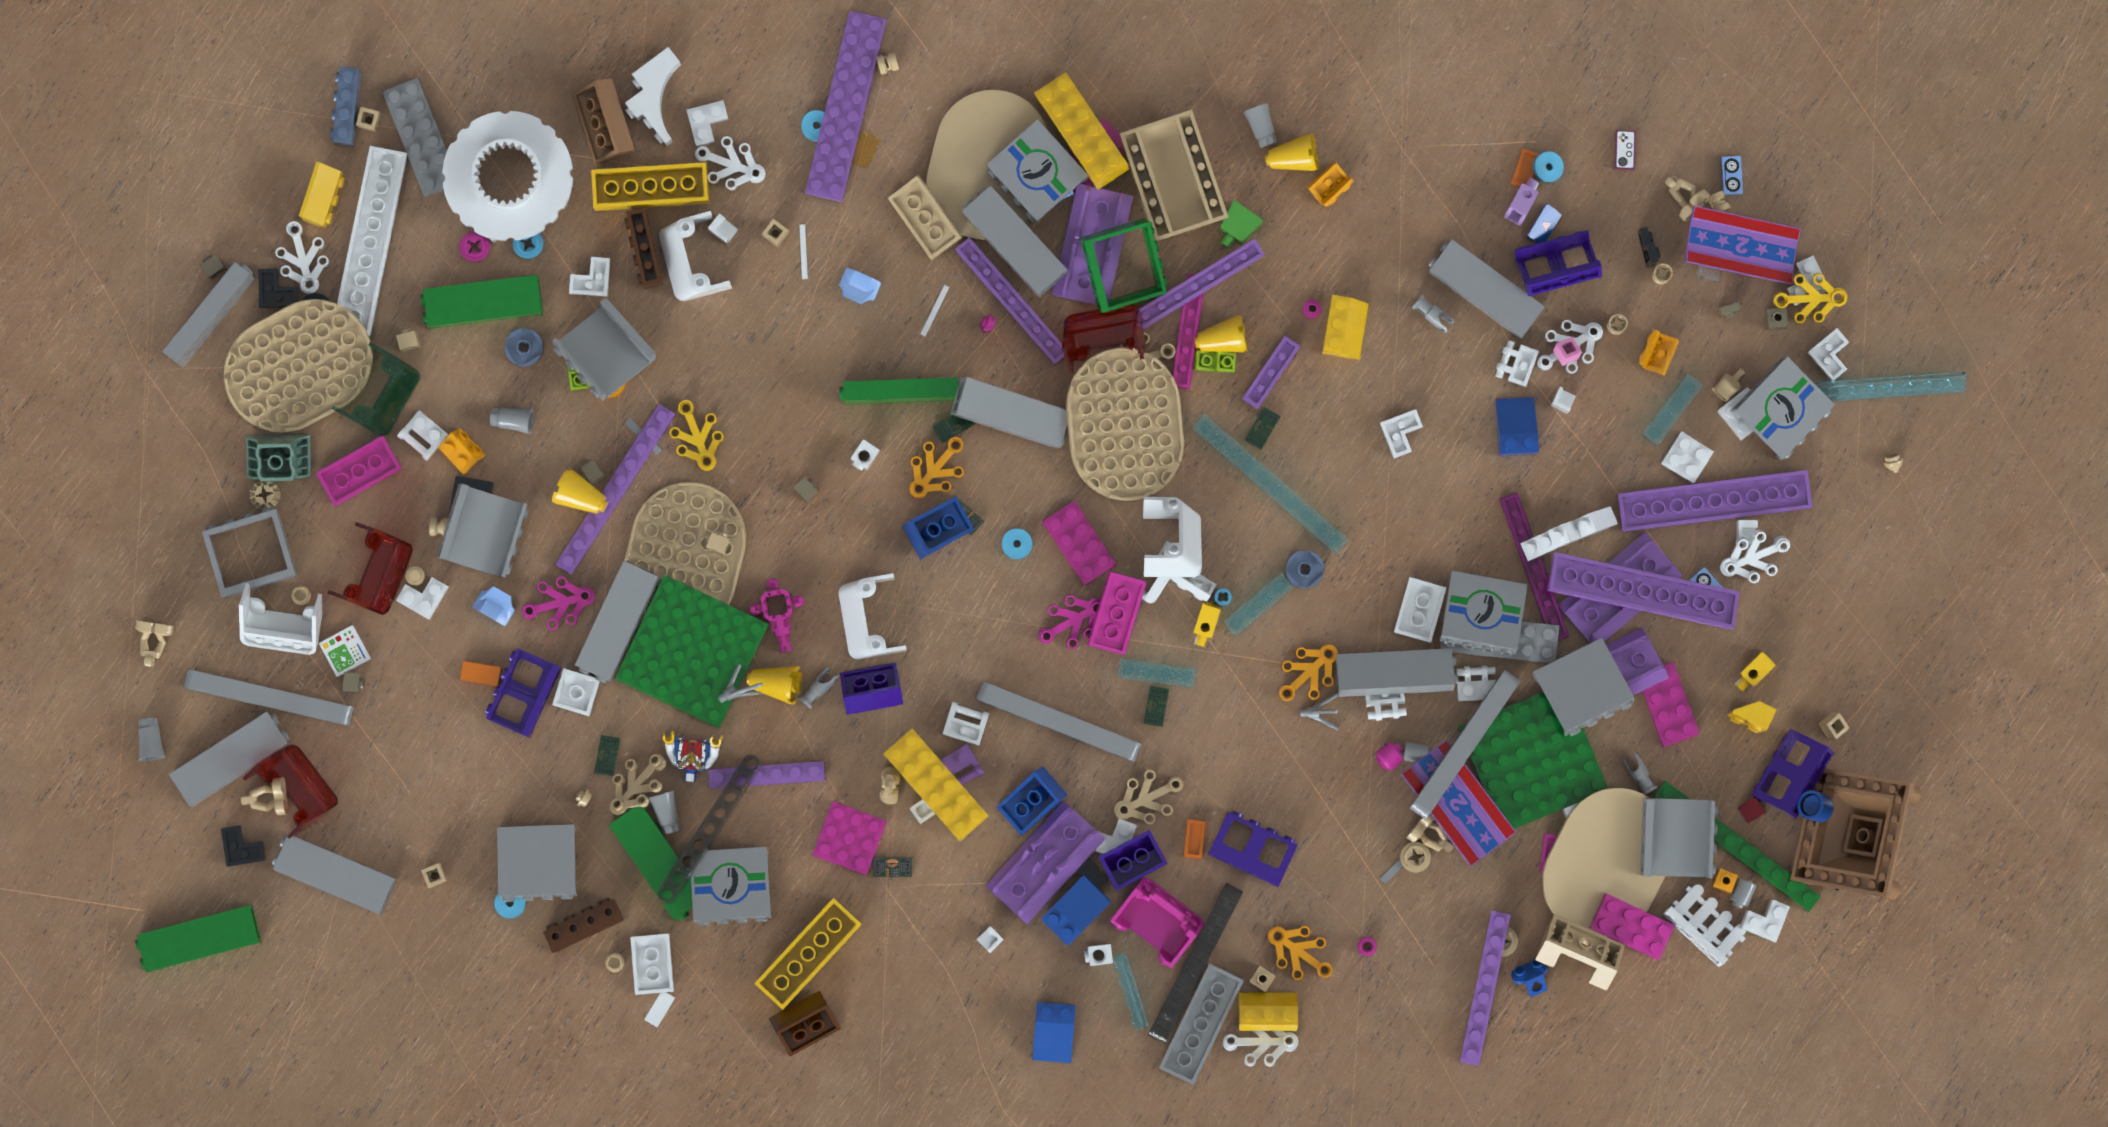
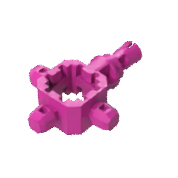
M776 578L769 579L767 587L770 591L764 592L762 595L761 605L757 603L750 606L751 615L755 616L764 613L765 619L771 622L772 632H775V637L778 638L780 654L786 653L785 647L787 653L792 652L789 639L791 629L789 618L793 614L792 606L797 608L804 605L803 596L798 595L790 598L789 592L784 589L778 590L779 584ZM784 595L788 612L770 616L766 599Z

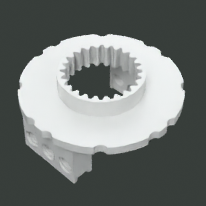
M501 111L473 120L469 128L462 129L457 134V140L450 144L444 159L442 174L445 175V181L443 182V189L449 206L454 213L460 215V221L465 226L473 227L475 233L489 238L495 243L496 240L506 241L508 238H513L516 241L532 237L544 231L548 223H554L557 220L559 211L565 209L572 192L573 177H571L570 173L573 165L566 145L561 138L556 137L555 130L549 125H543L541 119L530 114L517 111L503 114ZM505 145L512 149L515 145L517 150L521 149L524 154L527 153L531 162L535 165L533 169L537 173L534 174V178L537 181H532L534 188H529L530 194L524 193L522 200L517 198L516 203L509 200L508 204L502 200L499 204L497 199L492 201L491 196L482 190L483 188L479 184L481 181L478 177L480 172L477 168L482 167L480 161L486 160L485 154L491 155V149L497 151L498 146L504 149Z

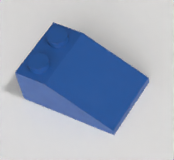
M1534 397L1495 399L1498 455H1537L1539 453Z
M957 497L938 505L902 526L920 560L975 530Z
M1042 766L1024 780L997 808L1022 836L1064 800L1068 794Z
M1083 875L1041 920L1069 946L1112 901Z
M1037 1002L1033 1060L1071 1063L1076 1005Z

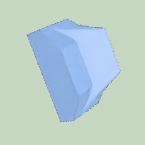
M846 268L839 286L842 288L843 297L863 304L868 300H875L881 282L858 271Z
M494 586L486 591H481L472 608L505 627L515 612V609L512 607L511 596Z

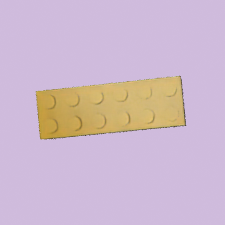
M1066 72L1034 92L1037 101L1097 190L1129 170L1127 162Z
M706 162L591 170L593 208L595 211L710 204Z
M913 729L883 753L959 842L989 817Z
M833 898L754 984L784 1010L862 926V923Z

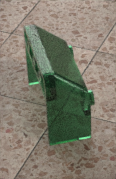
M370 342L368 346L384 356L381 361V368L390 375L387 383L372 409L365 405H358L354 408L351 415L336 406H333L332 409L378 436H387L392 431L420 381V373L406 362Z

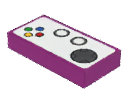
M1616 131L1615 169L1634 170L1635 131Z

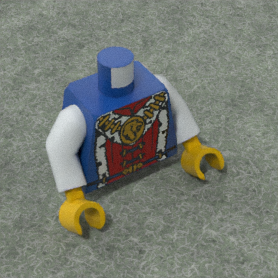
M671 730L672 736L667 737L664 731L663 741L665 742L666 754L672 765L677 766L678 770H685L684 781L696 782L697 771L705 772L718 758L723 736H720L719 740L714 739V734H712L710 740L674 738L673 730Z

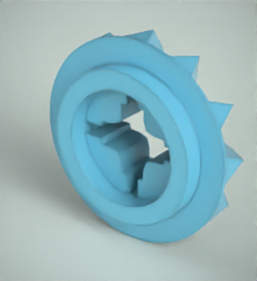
M539 233L532 236V238L522 239V241L532 239L531 243L535 246V248L528 247L526 251L525 244L521 240L515 241L513 239L515 253L525 259L537 257L542 251L544 244Z

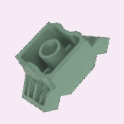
M254 434L246 436V478L260 479V481H293L294 478L311 476L309 434H265L261 436Z

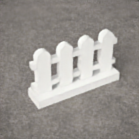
M1697 884L1692 888L1688 886L1685 889L1687 894L1679 902L1675 900L1672 903L1675 907L1667 908L1662 915L1675 925L1711 961L1720 967L1728 960L1726 955L1728 957L1732 955L1731 949L1738 941L1742 943L1746 939L1743 936L1746 930L1740 928L1741 924L1733 927L1729 923L1732 919V914L1729 911L1719 914L1715 910L1718 906L1715 898H1709L1705 901L1701 897L1704 892L1701 885ZM1697 901L1701 907L1692 915L1688 909ZM1711 914L1715 920L1706 928L1702 923ZM1725 927L1730 933L1721 942L1716 936Z

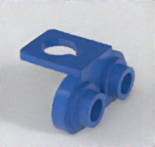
M1533 959L1529 963L1515 967L1511 977L1516 984L1525 983L1529 996L1533 997L1547 991L1543 975L1548 972L1549 966ZM1534 982L1541 983L1539 989L1532 990Z

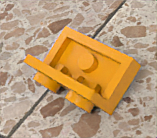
M1333 161L1306 188L1320 204L1327 207L1335 203L1337 197L1342 192H1346L1354 180L1348 177L1340 166Z
M1654 329L1647 338V346L1640 355L1639 364L1646 370L1665 376L1679 340L1661 334L1658 330Z
M461 428L451 432L438 446L463 475L467 474L479 460L485 457L482 449Z

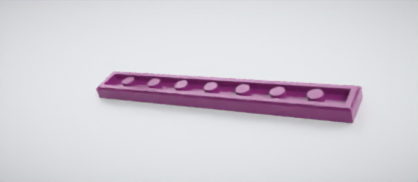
M1518 492L1500 498L1503 512L1543 623L1559 625L1558 641L1569 637L1554 592L1547 591L1549 578L1541 556L1528 561L1520 544L1534 537Z

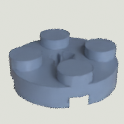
M519 328L508 335L505 343V353L513 364L520 367H528L538 362L541 358L543 342L535 331ZM521 343L529 344L527 352L519 351Z
M1305 550L1294 553L1287 561L1285 570L1291 584L1298 588L1306 589L1316 586L1321 581L1324 565L1322 559L1316 553ZM1303 564L1304 566L1307 564L1310 567L1308 569L1310 573L1307 575L1300 573V566Z

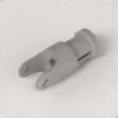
M1423 295L1412 306L1413 309L1421 312L1426 320L1444 333H1447L1448 329L1440 322L1439 318L1444 319L1449 324H1454L1453 318L1436 305H1432L1425 300Z
M830 668L824 669L809 685L810 688L802 696L799 695L798 699L809 709L838 680L839 677L835 675L829 682L822 684Z
M1634 751V755L1639 763L1637 770L1630 766L1625 757H1623V761L1634 782H1637L1641 788L1642 794L1646 795L1658 787L1653 784L1649 777L1648 769L1639 754Z

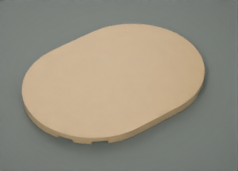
M983 90L972 93L954 104L946 113L939 126L928 168L926 184L963 237H970V239L986 240L962 213L963 206L969 200L974 201L978 197V192L984 187L988 188L991 186L1024 223L1028 219L1025 215L1027 211L1022 206L1018 208L1012 201L1014 197L1009 192L1006 194L1000 188V181L997 178L993 180L986 172L989 170L986 164L1037 119L1047 129L1039 112L1028 101L1016 94L1002 90Z
M309 299L288 305L248 327L236 338L224 364V384L227 396L235 410L246 421L258 428L271 432H292L310 426L351 403L366 386L373 366V349L369 334L362 322L351 311L337 303L327 300Z
M1113 348L1089 358L1073 376L1066 398L1069 447L1074 467L1082 480L1091 489L1105 497L1115 500L1132 501L1151 496L1171 481L1183 456L1184 435L1181 402L1175 379L1161 361L1142 350L1134 348Z
M680 482L658 490L638 511L632 526L624 561H628L661 577L641 620H643L664 575L730 605L735 594L745 554L746 529L742 516L735 504L718 489L703 483ZM719 531L728 535L727 538L731 541L725 555L706 547L711 532L716 534Z
M1626 788L1602 789L1581 800L1571 810L1548 853L1543 867V894L1553 915L1603 935L1589 927L1605 893L1645 912L1648 911L1665 876L1651 875V877L1640 875L1643 798L1649 797Z

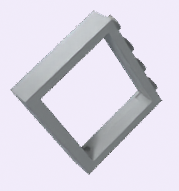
M272 507L261 510L262 513L254 515V513L243 515L241 520L230 519L225 521L224 525H210L206 527L207 530L202 531L222 598L226 599L242 594L246 583L250 584V591L298 576L277 509ZM272 517L287 569L226 588L211 536Z

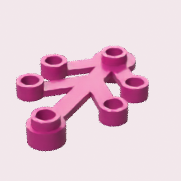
M558 577L556 585L561 589L566 588L575 594L566 597L549 587L546 582H540L537 585L538 591L543 594L546 593L556 600L536 606L528 603L523 606L522 614L527 619H534L540 612L558 608L553 618L547 622V627L554 631L558 629L559 622L568 606L577 603L573 612L568 614L565 619L567 624L573 626L577 623V618L583 607L591 605L595 600V593L590 587L578 588L569 583L565 577ZM564 579L565 585L559 586V580ZM542 584L547 586L545 591L540 590ZM588 593V599H582V594ZM529 607L533 609V613L530 615L526 613V609ZM570 616L575 617V621L573 623L568 622V618ZM551 621L556 622L555 628L550 627L549 624Z
M1071 594L1066 595L1064 602L1067 606L1077 605L1086 608L1080 612L1060 608L1056 604L1049 605L1048 613L1051 616L1060 615L1068 619L1051 629L1047 627L1041 628L1038 632L1039 640L1045 644L1050 643L1056 634L1072 626L1066 645L1070 649L1077 648V638L1082 620L1089 616L1087 628L1083 630V636L1089 639L1086 636V631L1092 629L1097 611L1093 610V606L1100 603V598H1092L1086 601L1075 598ZM1069 597H1073L1074 599L1073 603L1071 604L1067 603V599ZM1056 607L1057 612L1051 613L1050 609ZM1049 633L1050 637L1043 639V634ZM1075 640L1076 644L1069 646V641Z

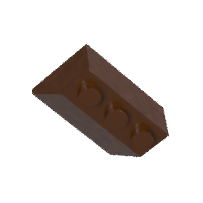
M820 990L769 1018L790 1057L841 1029Z

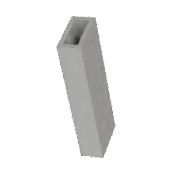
M991 186L988 188L984 187L978 192V197L974 201L969 200L963 206V215L1040 298L1068 273L1067 269Z
M1453 239L1450 243L1445 242L1439 250L1442 254L1438 259L1434 257L1428 265L1431 268L1428 273L1516 337L1522 339L1545 306L1533 297L1528 296L1526 292Z
M234 262L162 352L184 368L255 281V278L252 276L254 272L245 264L241 263L238 265Z
M968 377L960 378L951 415L1052 448H1061V445L1065 443V431L1068 427L1065 409Z
M623 560L575 663V666L579 667L578 671L586 675L592 673L596 675L595 679L603 683L613 681L661 577Z
M1452 648L1336 654L1338 697L1454 691L1455 684H1458V675L1454 673L1453 669L1456 666V655H1452Z
M265 712L169 774L189 807L193 808L290 745L288 742L290 737L284 729L281 731L278 726L280 721L274 713Z
M291 834L282 838L279 846L282 849L279 855H275L272 865H274L273 870L377 914L383 913L397 880L396 878Z

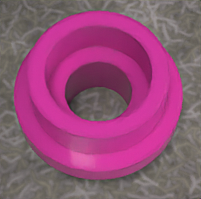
M1311 299L1304 303L1303 313L1307 318L1314 319L1321 314L1322 307L1317 300ZM1309 306H1315L1316 311L1310 312Z
M991 314L982 318L980 322L982 332L987 331L990 333L996 319Z
M1370 937L1361 938L1357 944V949L1363 956H1371L1377 948L1375 940ZM1365 943L1370 944L1369 950L1363 948Z

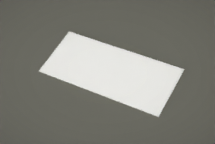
M667 992L660 993L644 1020L658 1027L675 997Z

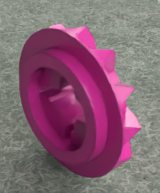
M469 232L460 241V253L468 261L480 262L487 257L490 251V242L484 236L475 232ZM469 241L473 244H476L478 242V247L481 252L474 250L473 252L470 251L472 247L470 246Z

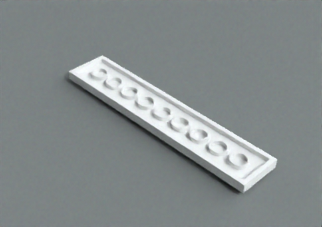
M370 146L337 301V304L347 308L362 322L369 337L371 336L408 153Z

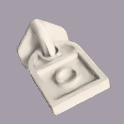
M1166 541L1158 555H1162L1164 547L1170 542ZM1201 574L1195 577H1158L1149 592H1143L1142 600L1147 603H1154L1171 579L1177 583L1179 588L1188 590L1198 600L1207 602L1217 584Z

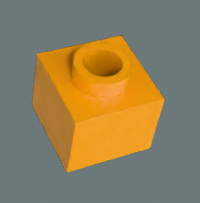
M1718 868L1712 887L1732 893L1738 875ZM1724 877H1727L1729 879L1728 884L1723 883L1722 880Z

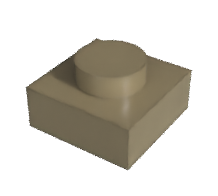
M1739 302L1720 307L1718 309L1719 316H1725L1726 319L1737 316L1736 312L1741 310Z

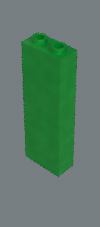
M538 275L423 289V294H420L421 305L425 306L426 312L423 313L424 325L427 324L429 329L543 315Z
M958 377L843 381V386L839 387V396L845 405L954 401L959 381Z
M640 806L633 807L610 823L609 827L673 920L679 919V921H682L689 916L688 911L693 909L691 874L647 810Z
M252 905L138 934L135 940L136 948L138 951H141L142 958H140L141 967L148 973L262 943Z

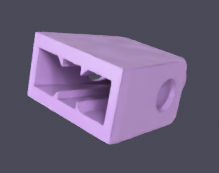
M1529 178L1526 185L1521 184L1504 218L1521 226L1539 193L1536 190L1539 185L1536 180Z

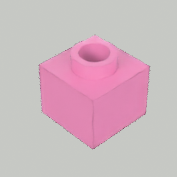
M1573 337L1556 343L1553 350L1562 366L1578 360L1582 353Z

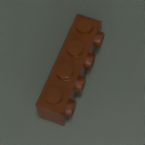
M645 208L626 212L627 218H624L626 229H630L632 235L629 237L631 248L634 247L636 255H633L634 264L639 266L640 273L637 274L639 285L643 284L644 289L663 285L647 211Z
M606 898L599 902L600 906L595 908L589 906L582 909V914L576 917L572 914L563 918L565 922L559 925L555 922L546 926L547 930L543 933L552 953H556L624 921L616 900Z

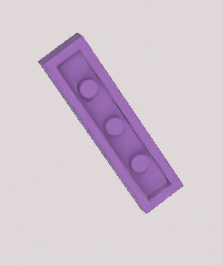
M1284 336L1242 400L1258 410L1299 350L1300 345Z

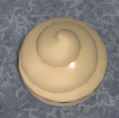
M1897 452L1885 455L1884 466L1890 471L1897 473L1902 466V457Z

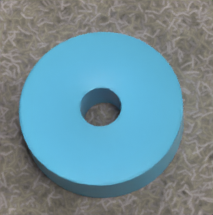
M814 110L804 116L801 129L807 139L818 141L825 112ZM814 123H819V124H820V128H819V129H815V128L813 127V124H814Z
M1543 152L1534 159L1532 169L1538 180L1553 182L1562 175L1564 165L1558 154ZM1547 164L1550 165L1549 170L1546 169Z
M1023 529L1009 530L1002 539L1004 553L1009 558L1015 560L1025 558L1032 549L1031 536ZM1015 541H1020L1021 545L1020 547L1016 548L1014 547L1013 543Z
M497 894L494 906L502 917L516 918L523 913L526 901H522V898H515L513 906L509 907L507 902L500 899Z

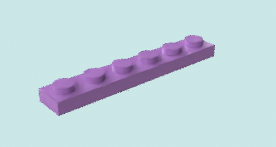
M824 761L708 769L710 789L825 781Z

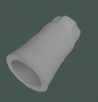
M1268 103L1243 112L1252 128L1255 139L1258 140L1260 148L1277 142Z
M492 408L490 426L531 434L534 421L533 408Z
M157 718L139 720L138 761L164 759L165 754Z
M674 790L648 797L663 835L681 830L678 822L680 820L677 813Z

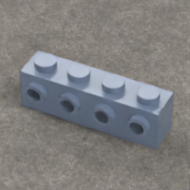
M340 67L339 72H336L335 81L338 83V90L334 91L336 109L332 110L334 128L330 129V139L335 146H355L362 72L359 68Z

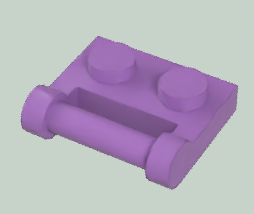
M968 745L961 747L940 760L953 775L971 764L973 765L974 770L957 779L961 785L977 776L981 777L984 775Z

